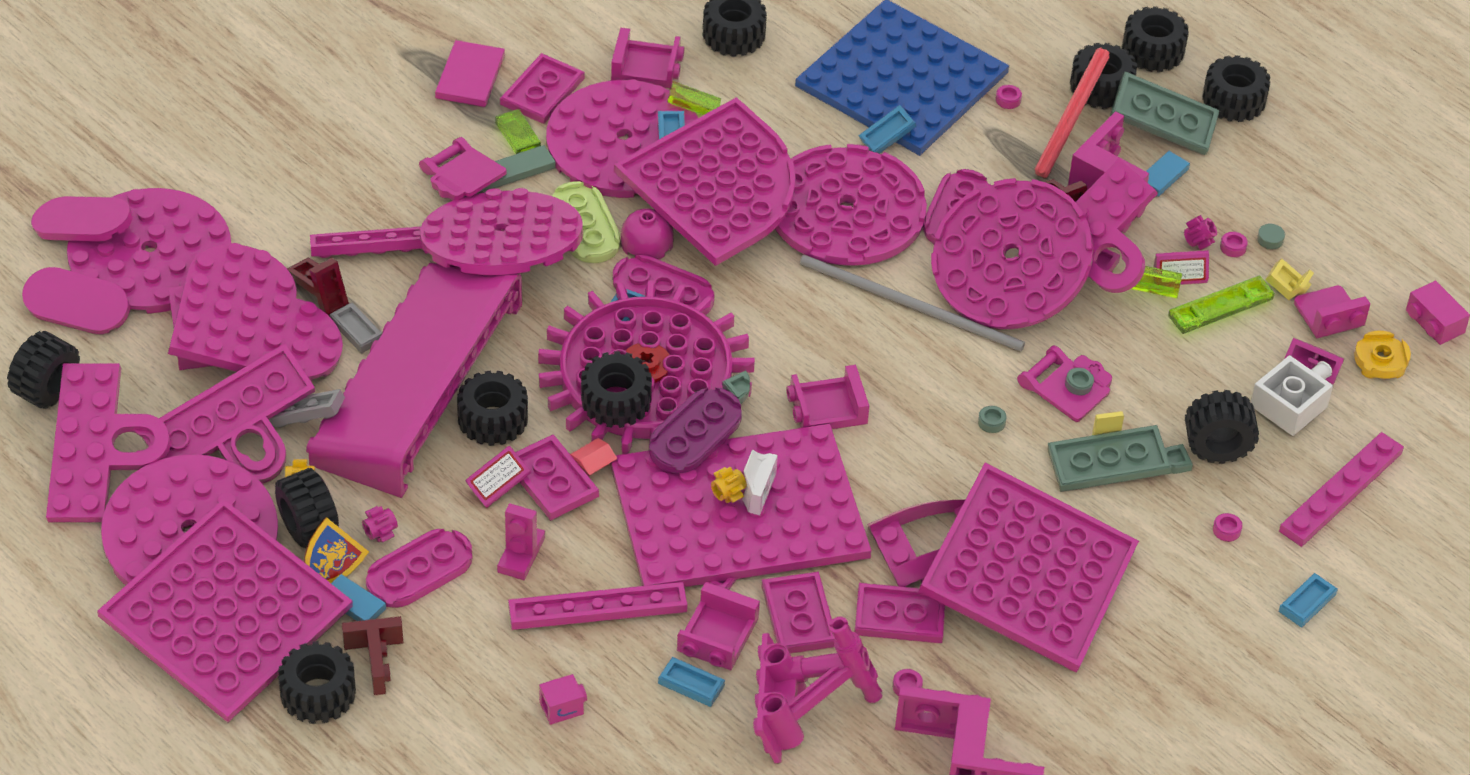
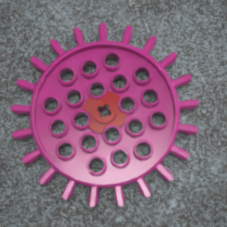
M648 280L645 288V297L628 298L627 290L623 283L620 282L617 283L616 287L618 300L605 305L593 291L588 292V305L593 311L585 316L566 306L564 308V320L574 326L570 332L548 326L547 340L563 345L562 350L539 349L538 364L560 366V371L539 373V388L562 385V392L548 397V409L551 412L566 405H572L576 411L566 418V429L569 432L587 420L596 426L591 434V442L597 438L603 440L606 433L610 432L622 436V454H628L632 447L633 438L650 439L653 431L694 394V391L708 388V390H715V387L723 388L722 381L731 378L732 373H741L745 370L747 373H753L754 358H732L731 354L732 352L749 348L748 334L726 339L723 332L734 327L735 316L731 312L713 322L706 316L712 309V297L707 296L696 308H693L683 303L685 286L683 285L677 287L673 298L670 300L655 297L656 287L654 280ZM624 317H629L630 321L621 320H623ZM614 351H620V354L623 355L626 352L630 353L632 358L639 357L642 359V364H646L649 367V372L652 376V401L648 412H645L643 419H636V423L633 425L626 423L625 427L619 428L618 425H613V428L606 427V423L601 425L596 423L595 418L590 419L587 416V411L583 410L581 401L582 371H585L587 363H592V360L587 359H593L596 356L601 358L602 353L606 352L609 355L614 354ZM750 382V392L748 397L751 396L752 382ZM611 387L606 390L610 392H622L627 389L622 387Z

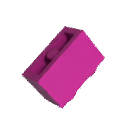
M1436 280L1410 292L1406 311L1439 345L1465 333L1470 314Z

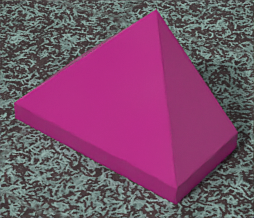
M1296 338L1292 339L1285 358L1289 355L1310 370L1320 361L1328 363L1332 368V375L1325 380L1331 384L1335 383L1344 362V358Z

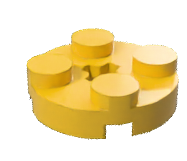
M1371 331L1366 333L1363 339L1357 342L1354 359L1358 367L1362 369V375L1367 378H1400L1404 375L1411 357L1408 344L1403 339L1401 342L1395 339V334L1391 332ZM1378 352H1383V355L1388 357H1381L1378 355Z

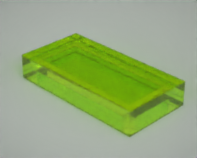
M673 81L667 102L705 115L720 106L721 98Z
M519 109L495 116L496 125L515 154L541 146V141Z
M1145 266L1141 280L1132 289L1178 298L1182 273Z

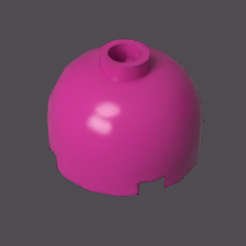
M644 208L636 210L622 224L621 247L627 255L629 252L633 255H647L658 260L665 257V252L669 249L671 251L673 248V227L654 209Z

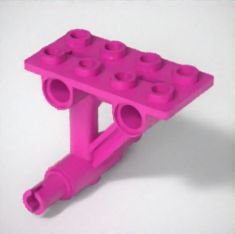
M836 617L829 623V626H831L829 629L836 639L834 646L837 653L807 658L803 655L792 657L785 645L781 643L774 644L769 633L762 634V644L758 646L760 669L756 671L757 683L759 685V693L755 694L757 718L753 720V727L756 736H760L763 741L765 753L770 754L775 764L781 763L782 750L795 748L803 741L804 733L797 720L849 678L855 687L861 689L867 702H878L883 696V691L877 683L878 674L869 658L868 651L863 646L860 636L851 631L848 621L844 617ZM819 677L815 682H813L810 686L806 688L805 682H807L809 678Z

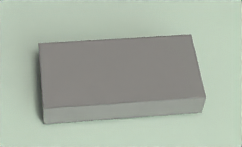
M353 302L330 314V318L337 325L339 331L361 354L371 349L373 342L379 340L382 335L381 331Z

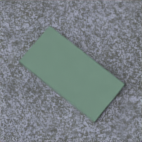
M1124 72L1110 116L1116 111L1124 115L1123 122L1206 155L1220 110Z
M1157 425L1048 443V452L1060 492L1171 474V465Z

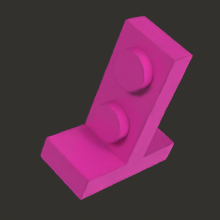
M511 503L508 504L505 510L506 548L497 565V573L525 581L545 539V530L537 528V511Z

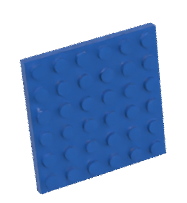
M884 0L796 78L795 86L867 127L872 126L901 105L917 127L896 141V143L920 156L1008 74L1009 65L892 1Z

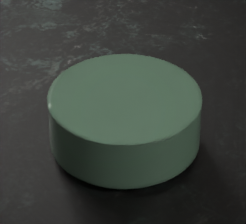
M1265 224L1260 227L1257 240L1261 246L1267 249H1277L1283 245L1285 232L1276 224Z
M1084 368L1071 369L1067 373L1065 380L1067 390L1075 395L1088 394L1094 383L1093 375Z
M986 406L979 412L978 425L988 433L1000 432L1005 428L1007 415L1000 407Z

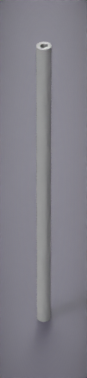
M803 255L800 260V265L1022 352L1025 346V342L815 258Z

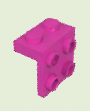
M1339 285L1296 296L1294 300V305L1316 338L1365 326L1370 308V302L1366 296L1351 300L1344 288Z

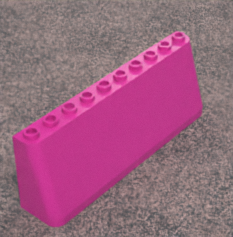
M429 263L427 267L424 266L415 285L412 284L409 287L404 302L398 304L392 320L386 322L379 340L373 342L366 360H361L356 375L353 379L350 378L343 393L345 399L338 413L331 418H323L318 433L315 437L309 439L306 447V452L309 453V466H315V468L402 498L408 489V484H405L403 480L408 472L412 473L414 470L413 460L505 313L510 315L511 313L517 314L522 306L521 274L478 275L461 272V267L454 265L446 268L437 263Z

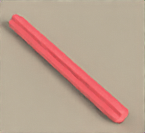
M1102 48L1096 49L1035 167V174L1037 176L1047 178L1109 59V52Z

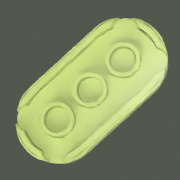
M578 181L564 183L557 187L555 193L551 196L573 206L579 212L583 221L582 241L575 251L569 252L578 260L587 263H601L613 258L620 248L621 236L601 192L596 187L592 186L591 189L584 186L583 182Z

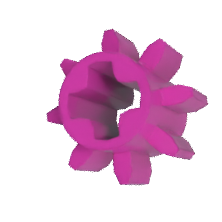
M1199 215L1186 222L1188 228L1184 230V236L1191 247L1198 245L1199 250H1202L1215 243L1213 237L1217 236V228L1210 218L1203 220L1202 215Z
M375 506L365 511L368 518L362 521V527L370 540L376 538L378 542L382 541L383 543L395 537L392 530L398 527L395 515L389 508L383 510L382 506Z

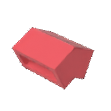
M599 438L570 454L587 476L594 474L617 459L609 444Z

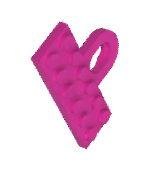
M1120 158L1076 201L1089 224L1093 239V261L1088 277L1100 288L1111 293H1122L1132 289L1138 284L1144 274L1145 259L1142 252L1121 231L1158 195L1151 185ZM1109 247L1120 250L1122 260L1126 264L1125 270L1119 274L1102 270L1097 265V258L1100 252Z
M286 344L281 345L160 417L159 419L166 425L171 438V446L166 458L196 454L209 456L219 450L225 460L246 469L262 484L276 478L285 466L286 450L281 437L269 419L315 392L314 385ZM255 433L263 439L265 457L262 460L253 461L248 455H244L237 450L236 443L242 435ZM142 437L148 447L150 440L147 437Z
M120 363L63 364L46 512L48 522H102L108 503L111 470H139L150 463L166 458L169 453L171 438L166 425L159 418L149 414H117L122 369ZM125 432H133L140 437H147L150 440L148 448L138 450L137 452H120L114 448L116 438Z

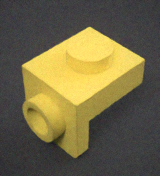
M1281 258L1275 263L1265 280L1285 298L1290 300L1297 294H1304L1310 288L1311 283L1309 280L1314 273L1308 270L1305 274L1300 275Z

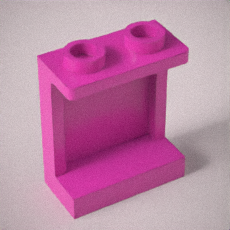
M620 27L611 61V81L635 79L672 89L674 79H679L680 64H678V61L683 62L685 47L680 46L681 37L675 36L673 46L630 40V29Z
M856 364L845 366L844 377L799 383L797 374L791 375L790 385L786 386L787 399L794 404L793 418L795 423L800 424L801 428L830 424L832 429L868 424L869 403Z
M705 582L701 589L700 603L685 630L681 629L677 635V651L688 657H695L709 662L715 667L732 670L759 619L760 601Z

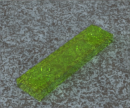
M1259 275L1169 310L1168 317L1180 332L1185 334L1273 300L1275 293Z

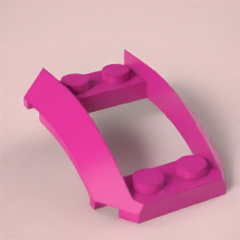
M937 500L920 503L900 509L867 524L898 586L905 587L920 579L923 582L939 551L937 549L917 557L901 525L941 513L954 512L957 517L965 500Z

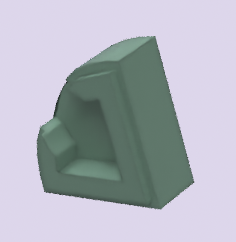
M745 370L722 381V387L733 393L739 399L740 404H742L750 392V377Z

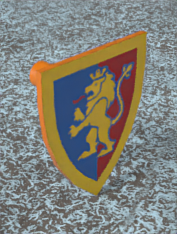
M326 517L308 543L304 563L328 582L332 583L341 574L345 577L351 574L369 551Z

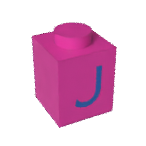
M573 674L539 684V702L550 725L584 714V702L587 701V694L583 684L578 685Z

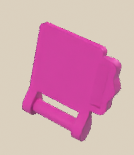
M463 137L456 138L451 146L433 157H425L419 161V166L425 174L434 175L430 179L432 188L438 191L440 197L449 198L452 201L461 200L465 196L471 197L507 174L505 167L472 148ZM458 153L461 154L438 168V165L442 164L446 160L450 159Z
M1052 345L1046 351V355L1028 372L1023 371L1018 375L1017 381L1024 389L1037 393L1073 421L1079 422L1109 395L1112 375L1104 370L1100 362L1090 360L1085 355H1080L1072 361L1059 347ZM1053 363L1061 365L1041 384L1036 380ZM1084 368L1091 372L1094 377V383L1088 394L1075 395L1067 390L1065 380L1067 373L1071 369Z

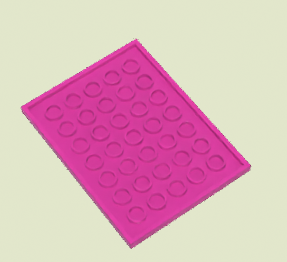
M830 424L727 439L697 468L686 473H671L659 468L652 461L649 450L616 455L617 459L610 463L642 586L683 582L684 587L705 584V582L709 583V581L721 582L726 581L728 578L740 579L871 558V548ZM752 450L763 455L768 453L778 455L776 476L760 515L749 513L742 498L734 503H726L725 499L723 501L718 500L711 489V482L716 480L713 473L724 467L726 469L731 467L732 470L738 469L744 475V469Z

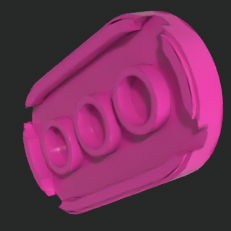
M970 169L957 170V173L951 174L950 172L942 178L926 213L923 226L924 234L931 243L935 244V234L939 225L949 210L960 199L977 188L981 190L991 186L983 174Z
M63 196L54 198L41 205L33 214L31 224L37 235L45 240L106 241L113 238L112 234L124 232L131 224L133 215L129 204L121 198Z
M635 255V258L630 259L626 257L621 259L613 269L612 279L615 289L617 283L622 282L626 289L645 295L648 280H654L656 287L655 297L671 300L677 287L683 285L685 286L684 304L696 308L703 299L710 296L713 297V308L715 295L711 284L706 279L647 255Z
M47 267L36 271L28 278L22 291L23 302L34 317L92 334L110 333L109 331L114 328H119L126 321L130 311L127 295L116 283L57 267Z
M445 529L431 530L375 561L368 570L366 590L385 602L386 607L398 608L407 606L465 573L470 567L473 558L471 542L464 534L456 530H452V532L445 531Z

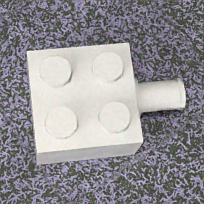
M1289 355L1255 383L1250 403H1253L1255 410L1294 436L1328 407L1333 385L1325 379L1332 375V368L1328 363L1320 361L1310 370Z

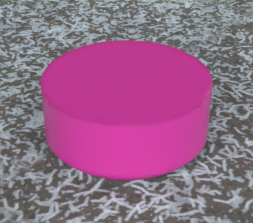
M1003 85L997 89L996 103L1000 107L1014 109L1021 104L1022 92L1018 87Z
M1227 232L1221 238L1220 249L1229 257H1240L1246 252L1247 238L1238 232Z
M1220 514L1214 520L1213 533L1222 541H1235L1241 535L1242 521L1234 514Z
M912 669L898 671L893 678V691L899 696L900 685L922 688V676Z

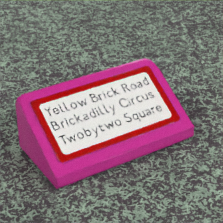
M1209 250L1156 253L1152 271L1155 284L1157 286L1208 283Z
M508 446L469 476L465 482L487 508L531 474V471L512 447Z

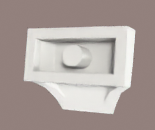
M752 450L744 469L747 487L742 498L749 513L761 514L776 476L778 455L771 453L763 455Z

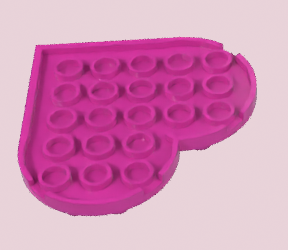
M231 243L206 249L191 262L168 354L238 372L281 345L286 344L312 382L313 379L321 376L327 377L333 372L339 362L343 342L337 325L324 311L310 301L296 298L297 291L294 279L280 261L265 250Z

